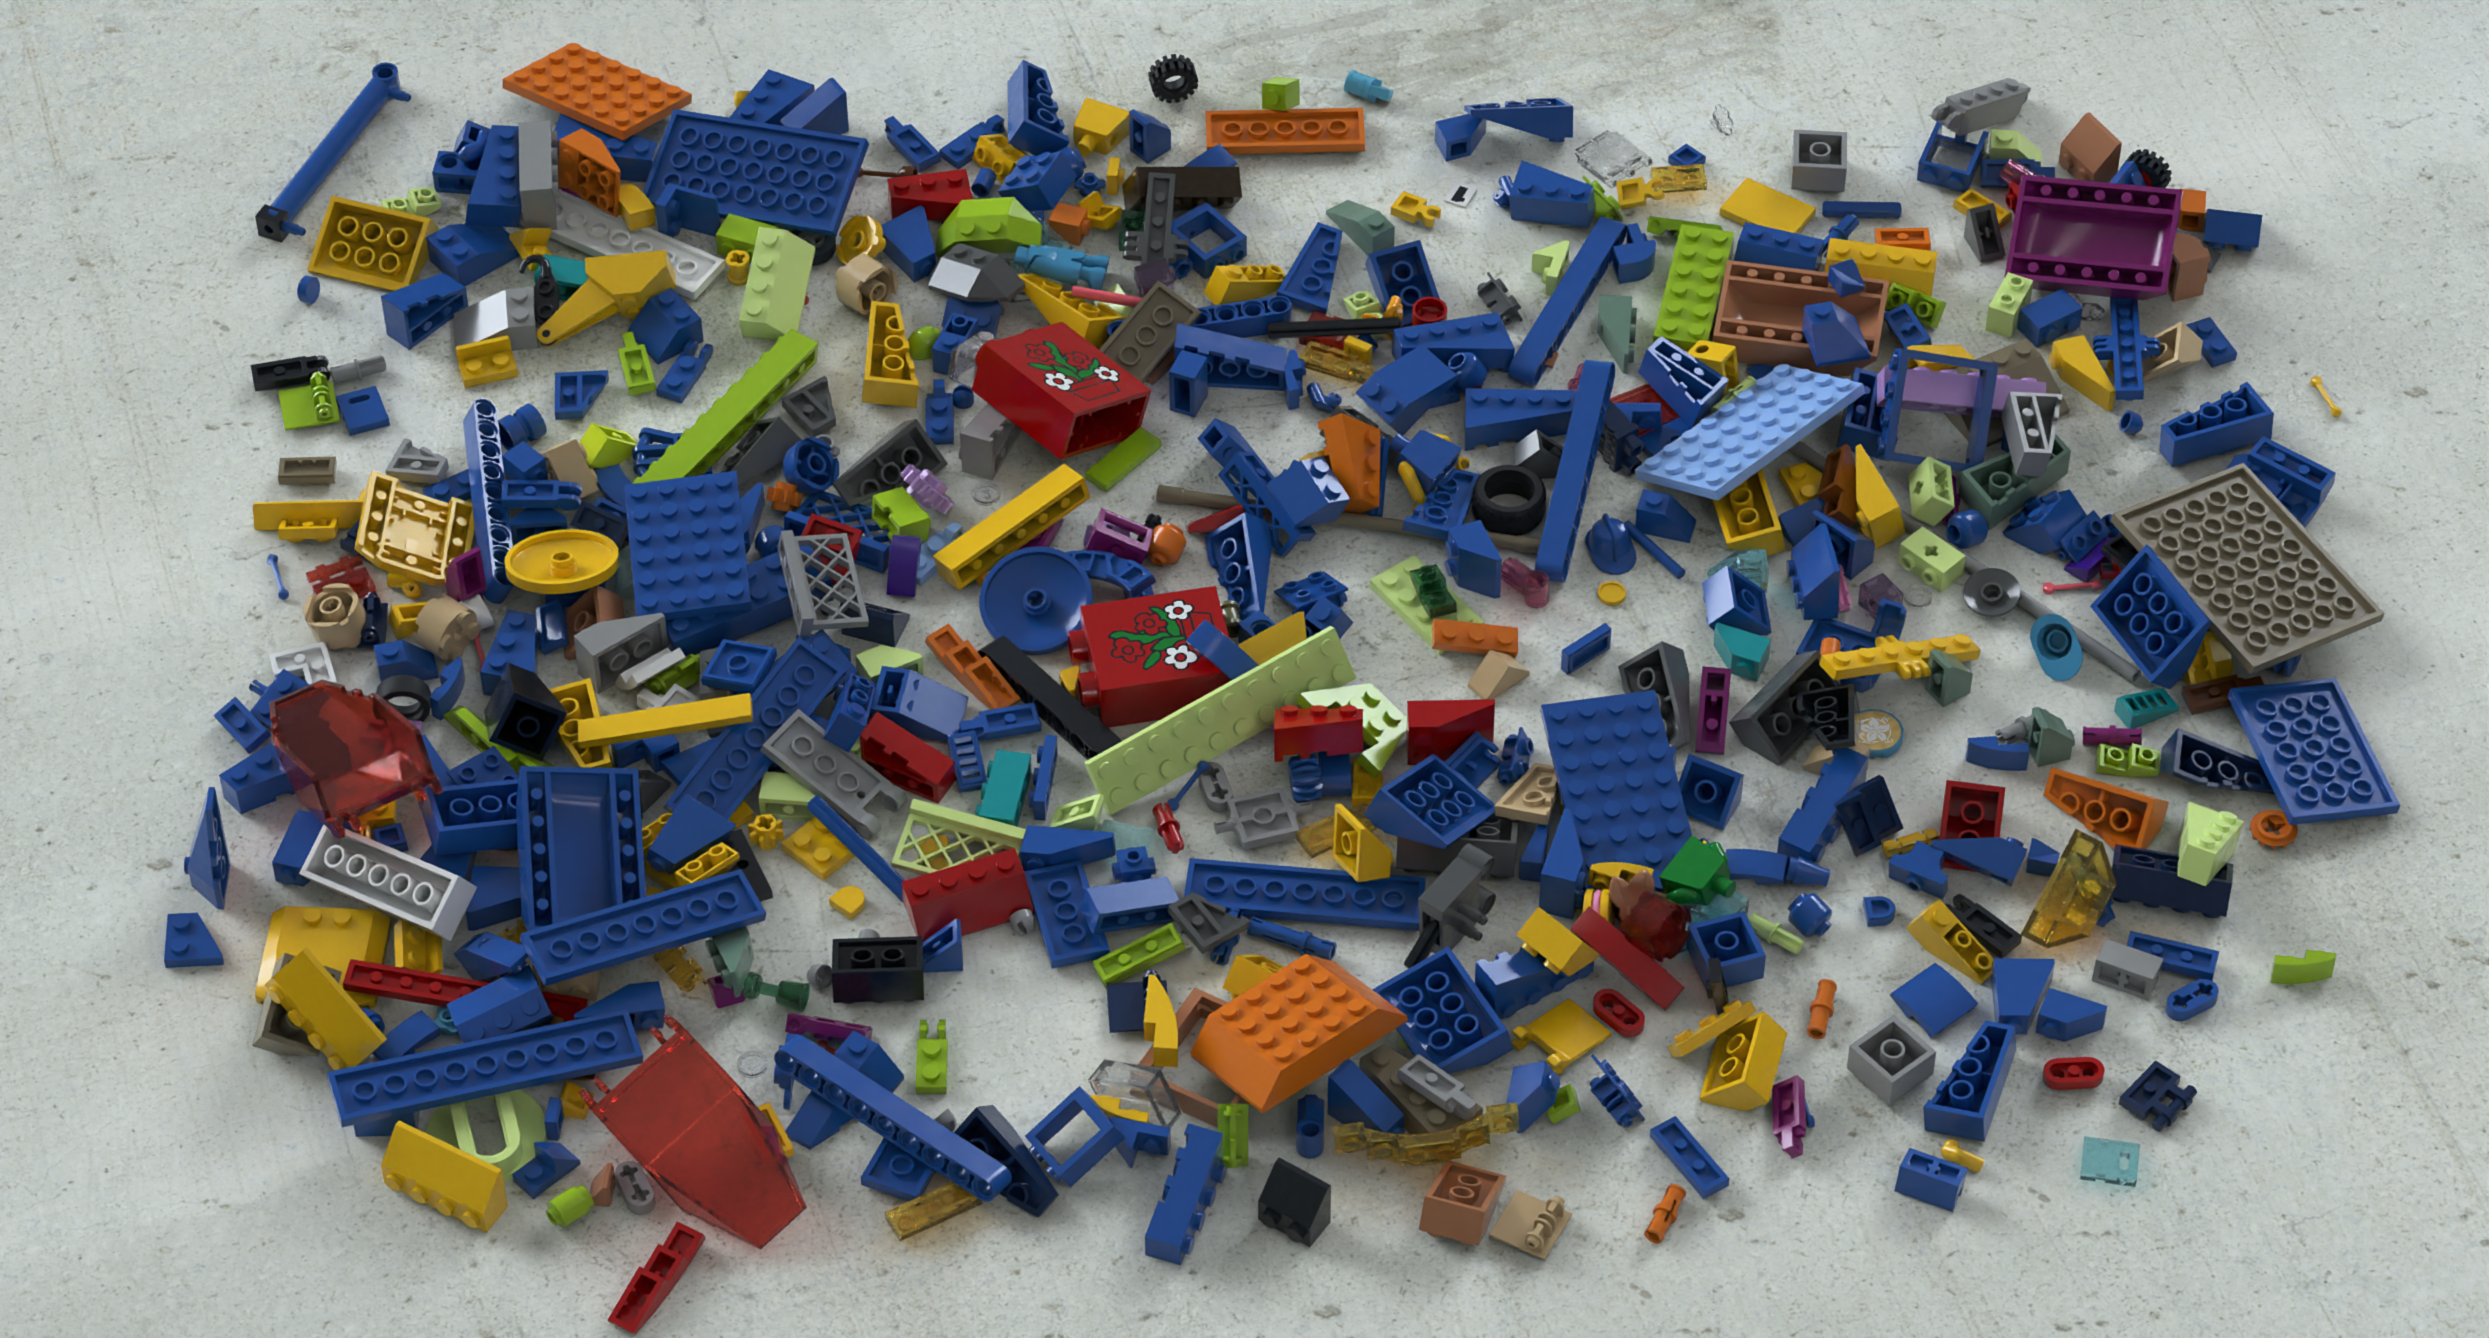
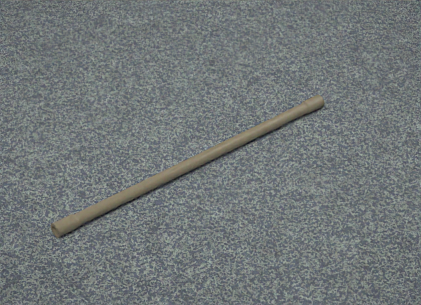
M1158 485L1156 501L1173 504H1191L1219 509L1240 505L1234 496L1191 491L1166 485ZM1247 498L1251 504H1256V499ZM1263 508V515L1272 516L1268 508ZM1342 512L1337 521L1326 523L1434 538L1402 530L1404 520ZM1487 532L1495 547L1538 554L1541 538Z

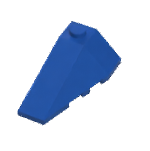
M1559 97L1526 99V103L1506 101L1505 107H1500L1498 103L1464 105V111L1472 116L1549 138V142H1564V138H1573V106Z
M1244 512L1205 535L1208 561L1211 567L1216 569L1219 575L1218 581L1221 586L1225 587L1228 593V600L1236 601L1240 605V620L1246 619L1259 610L1264 612L1272 549L1268 521Z
M854 1030L834 1054L835 1057L891 1093L904 1080V1074L881 1046ZM811 1091L785 1132L788 1138L811 1150L839 1132L840 1127L852 1120L853 1117Z

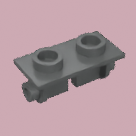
M1488 272L1487 275L1490 280L1487 283L1483 282L1478 285V296L1487 307H1490L1489 309L1492 313H1499L1504 325L1510 324L1515 316L1520 321H1523L1518 313L1521 306L1513 295L1507 297L1505 293L1508 292V289L1500 278L1495 280Z

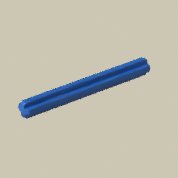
M820 796L813 797L808 802L807 809L903 902L901 882L905 881V879Z

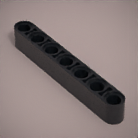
M1005 636L997 638L978 650L982 658L987 656L1021 698V701L1024 704L1035 703L1039 717L1087 760L1122 742L1114 732Z

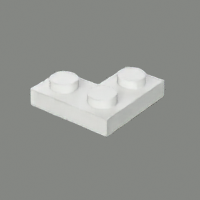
M325 642L269 654L274 678L284 668L297 677L304 676L308 684L323 693L338 690L337 680Z

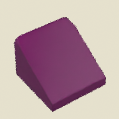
M721 975L708 978L707 984L717 1008L745 1001L744 990L742 989L740 997L735 998L731 988H725Z

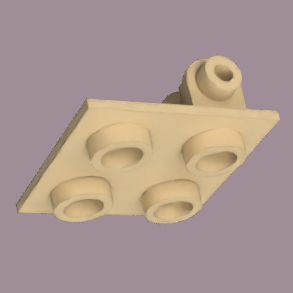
M1516 1190L1489 1233V1236L1545 1260L1573 1213L1565 1210V1201L1560 1196H1554L1549 1198L1547 1202H1544Z

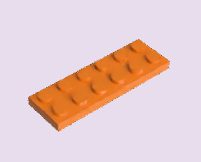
M1363 108L1289 109L1286 111H1205L1207 150L1221 144L1229 154L1365 151Z

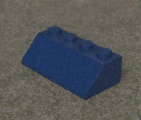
M2115 844L2107 897H2113V900L2121 903H2129L2130 901L2142 902L2144 906L2150 908H2159L2160 906L2171 907L2172 910L2179 913L2200 912L2208 918L2226 917L2232 888L2234 864L2226 863L2207 886H2203L2177 876L2179 860L2177 854Z

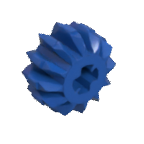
M1298 754V756L1290 757L1288 772L1294 801L1296 803L1311 801L1312 803L1313 801L1320 800L1323 794V786L1317 756L1310 754V758L1300 759V754Z

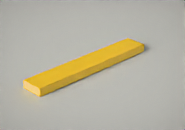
M750 693L578 720V743L580 749L753 722L752 697Z

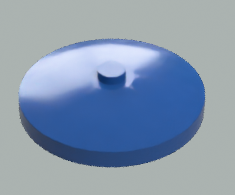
M1028 547L1012 552L1002 558L985 577L979 595L981 617L992 638L996 640L1001 636H1005L1026 655H1044L1066 647L1068 645L1067 632L1081 629L1080 606L1093 604L1094 602L1092 586L1084 568L1069 554L1050 547Z

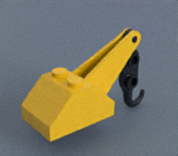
M666 250L585 258V273L588 280L561 307H559V286L552 274L550 262L541 255L528 256L522 261L519 272L523 274L525 268L531 263H537L541 267V273L534 286V309L536 321L542 325L537 331V338L540 344L546 348H551L616 313H619L622 317L635 319L648 299L669 288L673 290L676 288V272Z

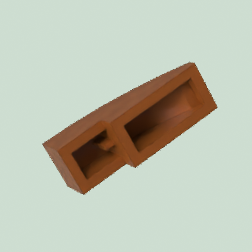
M1845 444L1827 455L1817 496L1825 501L1824 514L1850 527L1856 523V513L1858 512L1856 501V467L1851 447Z

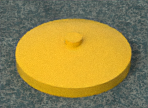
M579 529L548 531L528 537L514 545L505 556V571L508 580L512 584L526 591L541 594L573 593L595 587L612 577L619 567V551L613 540L593 531Z

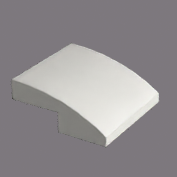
M667 647L621 673L615 684L619 689L631 690L685 659V655L680 647L672 652Z

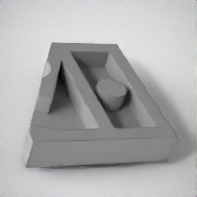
M404 438L386 469V475L397 478L402 482L436 484L441 482L449 465L447 458L434 454L425 447L418 449L412 445L411 440Z

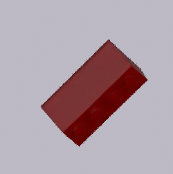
M1015 848L901 882L902 900L916 936H923V942L956 918L961 921V933L964 936L1010 922L1009 917L1018 910L1030 909L1034 915L1025 873Z

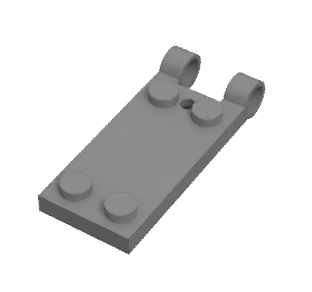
M798 709L762 745L760 751L812 793L820 796L832 809L853 824L855 831L862 838L871 840L881 830V824L875 816L867 813L864 809L879 796L882 804L888 810L898 812L908 801L906 793L900 787L892 784L851 750L848 753L823 739L825 730ZM857 794L863 796L864 798H858Z

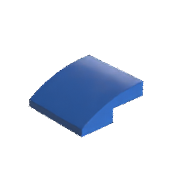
M1936 963L1890 994L1906 1017L1909 1019L1914 1016L1930 1038H1933L1978 1005L1972 995L1949 972Z

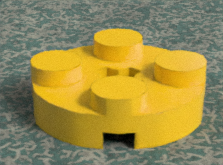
M860 215L854 216L847 221L840 231L839 236L842 239L840 245L836 244V254L838 259L844 264H847L862 253L874 259L879 252L883 251L886 245L881 224L876 219L867 215L865 217Z

